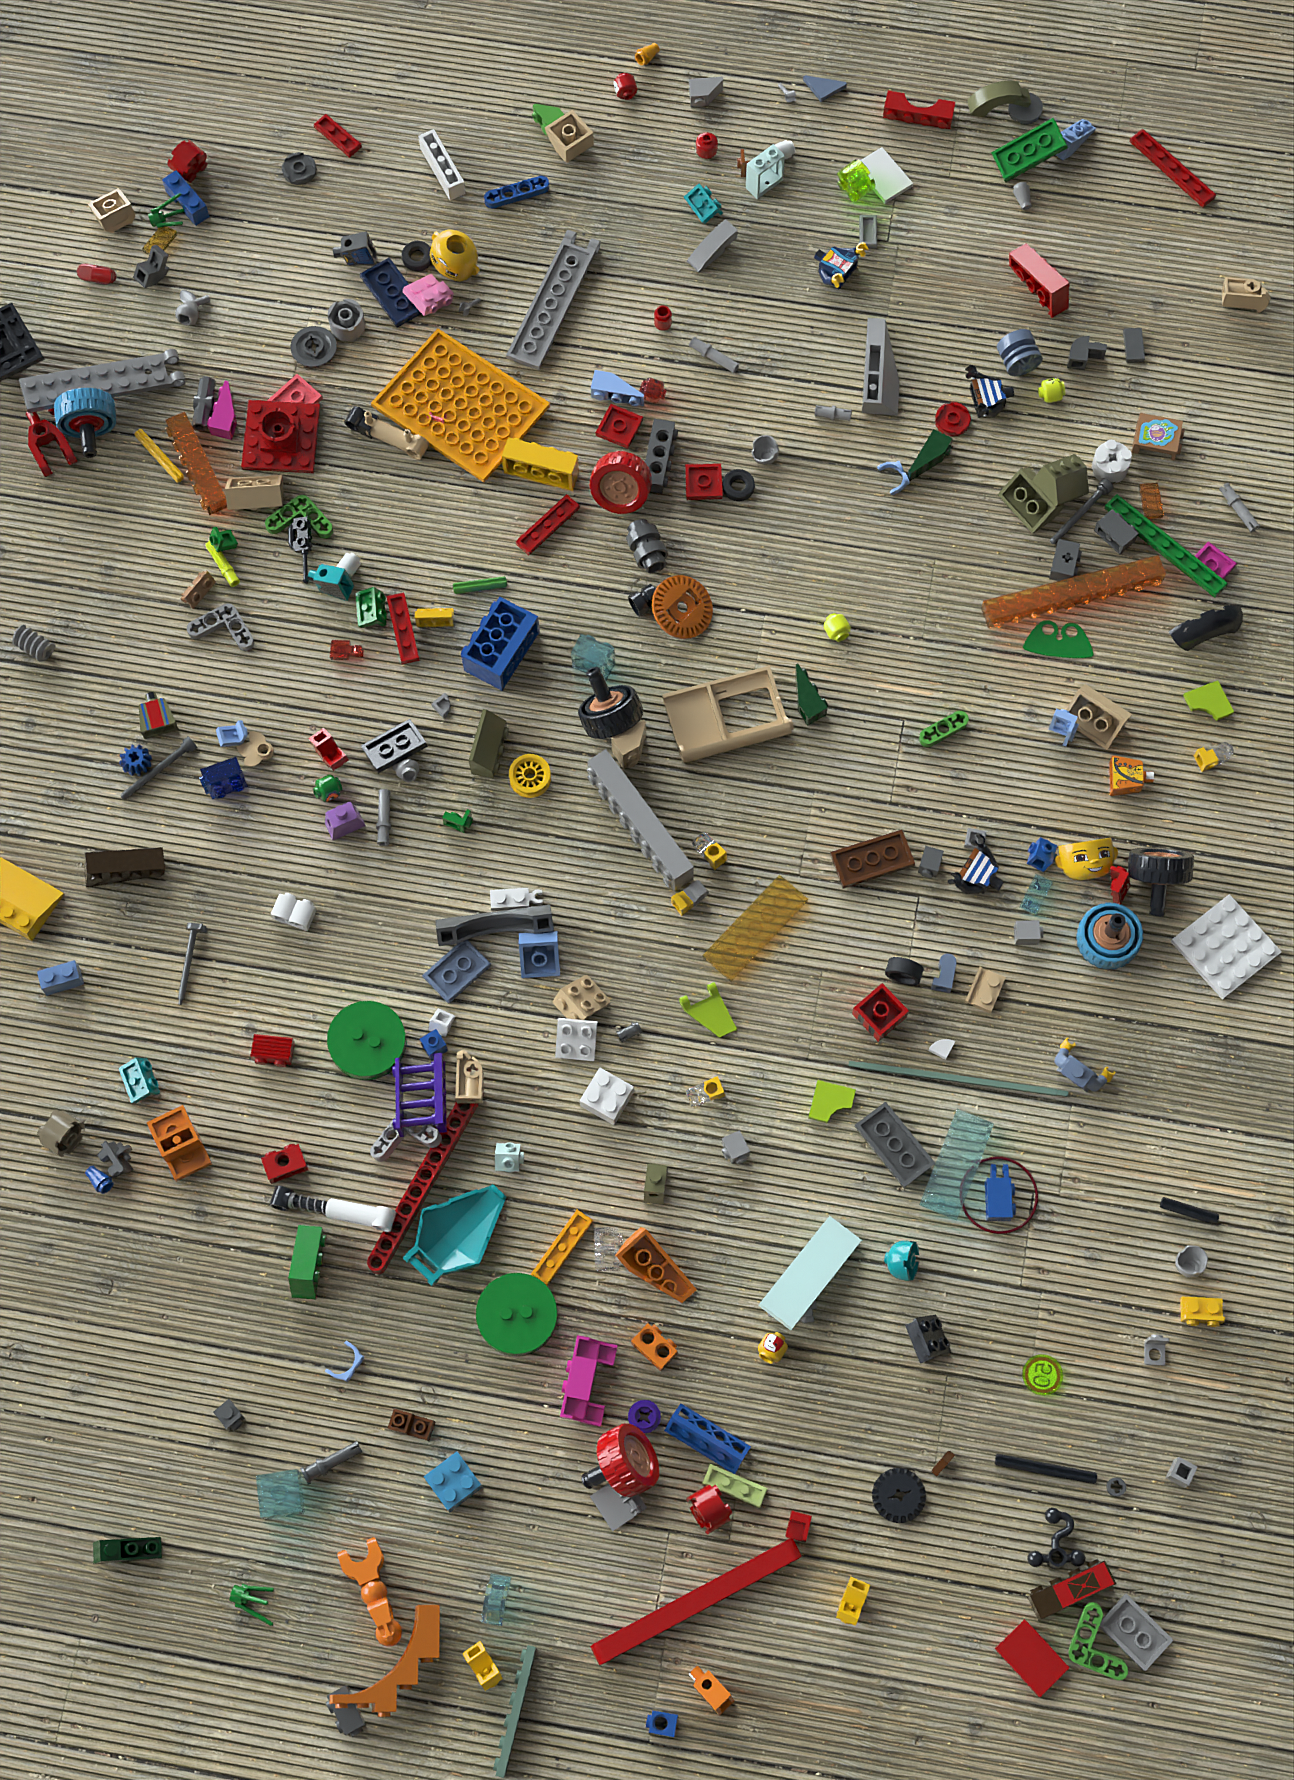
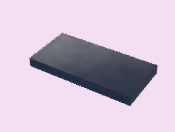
M390 257L360 273V278L396 328L422 314L403 293V288L409 285V283Z

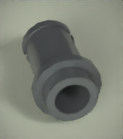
M631 1022V1025L616 1031L621 1043L635 1035L640 1036L639 1033L642 1032L638 1022Z

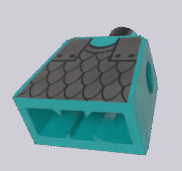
M321 564L317 571L310 570L308 573V580L315 582L320 592L348 601L354 584L344 568Z

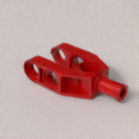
M37 411L32 412L33 416L26 412V417L31 423V426L28 427V446L44 477L53 474L42 454L40 446L47 445L53 440H56L69 466L78 462L65 436L55 425L46 419L41 421Z

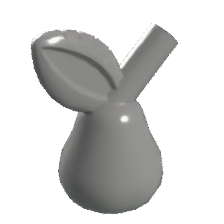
M181 290L180 299L183 304L179 305L176 309L175 315L177 320L186 326L195 324L199 316L198 306L210 302L209 296L206 295L196 299L192 292Z

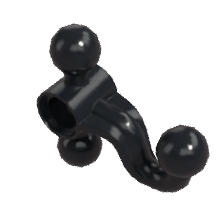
M1057 1508L1047 1509L1045 1519L1048 1523L1057 1524L1060 1520H1064L1066 1527L1054 1533L1051 1539L1052 1550L1048 1554L1042 1555L1039 1551H1031L1027 1556L1028 1563L1032 1567H1040L1043 1563H1047L1051 1569L1055 1570L1060 1569L1065 1563H1071L1077 1567L1082 1566L1086 1561V1557L1081 1550H1073L1070 1554H1066L1059 1544L1062 1538L1067 1537L1073 1532L1075 1525L1073 1518L1068 1513L1061 1512ZM1052 1554L1060 1555L1062 1559L1060 1564L1052 1561Z

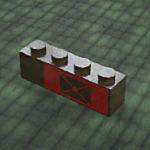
M1096 1559L1088 1563V1568L1083 1571L1077 1568L1068 1572L1069 1577L1064 1580L1058 1577L1049 1581L1051 1586L1045 1589L1041 1585L1030 1590L1032 1595L1027 1598L1038 1621L1116 1585L1106 1561L1099 1562Z

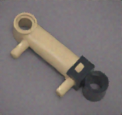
M357 406L351 409L344 421L345 425L351 430L360 431L362 435L370 439L375 437L405 451L411 458L421 460L429 447V442L420 435L413 436L408 429L405 431L379 420V416Z

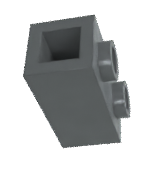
M345 1685L327 1695V1698L330 1700V1695L352 1693L349 1686ZM329 1701L326 1702L330 1713H335L338 1719L335 1724L340 1734L344 1732L346 1736L351 1734L354 1737L363 1732L362 1727L366 1726V1722L359 1708H356V1704H348V1708H335V1704H329Z

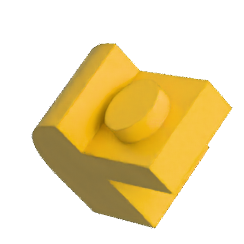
M850 1577L838 1607L836 1618L845 1624L856 1626L870 1584Z
M481 1641L463 1652L467 1663L485 1691L495 1687L503 1679L502 1674Z

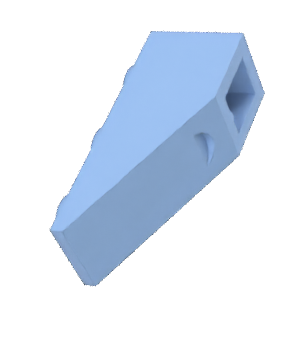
M1081 119L1061 131L1068 148L1056 154V156L1062 160L1070 157L1096 128L1089 121Z
M594 371L591 384V398L609 400L614 403H627L632 406H644V394L611 372Z

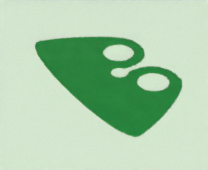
M1043 620L1035 626L1023 645V649L1026 651L1052 657L1088 658L1094 655L1088 637L1084 630L1076 623L1065 624L1061 629L1063 638L1058 640L1056 635L1059 629L1056 623L1050 620ZM1045 624H1050L1053 626L1054 632L1047 635L1043 633L1042 627ZM1068 627H1075L1077 635L1074 637L1067 636L1066 629Z

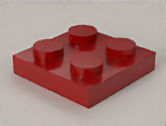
M610 404L595 434L599 438L629 449L643 422V416Z
M721 463L685 464L686 500L723 499Z

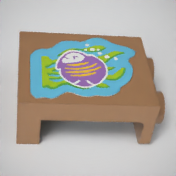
M1140 413L1131 453L1138 454L1140 449L1169 454L1171 455V460H1175L1176 455H1180L1182 444H1179V441L1183 439L1185 428H1182L1183 421Z

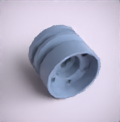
M1028 329L1013 331L997 343L996 348L1000 357L1004 360V365L1010 376L1027 374L1037 368L1043 360L1039 348L1035 345V339Z

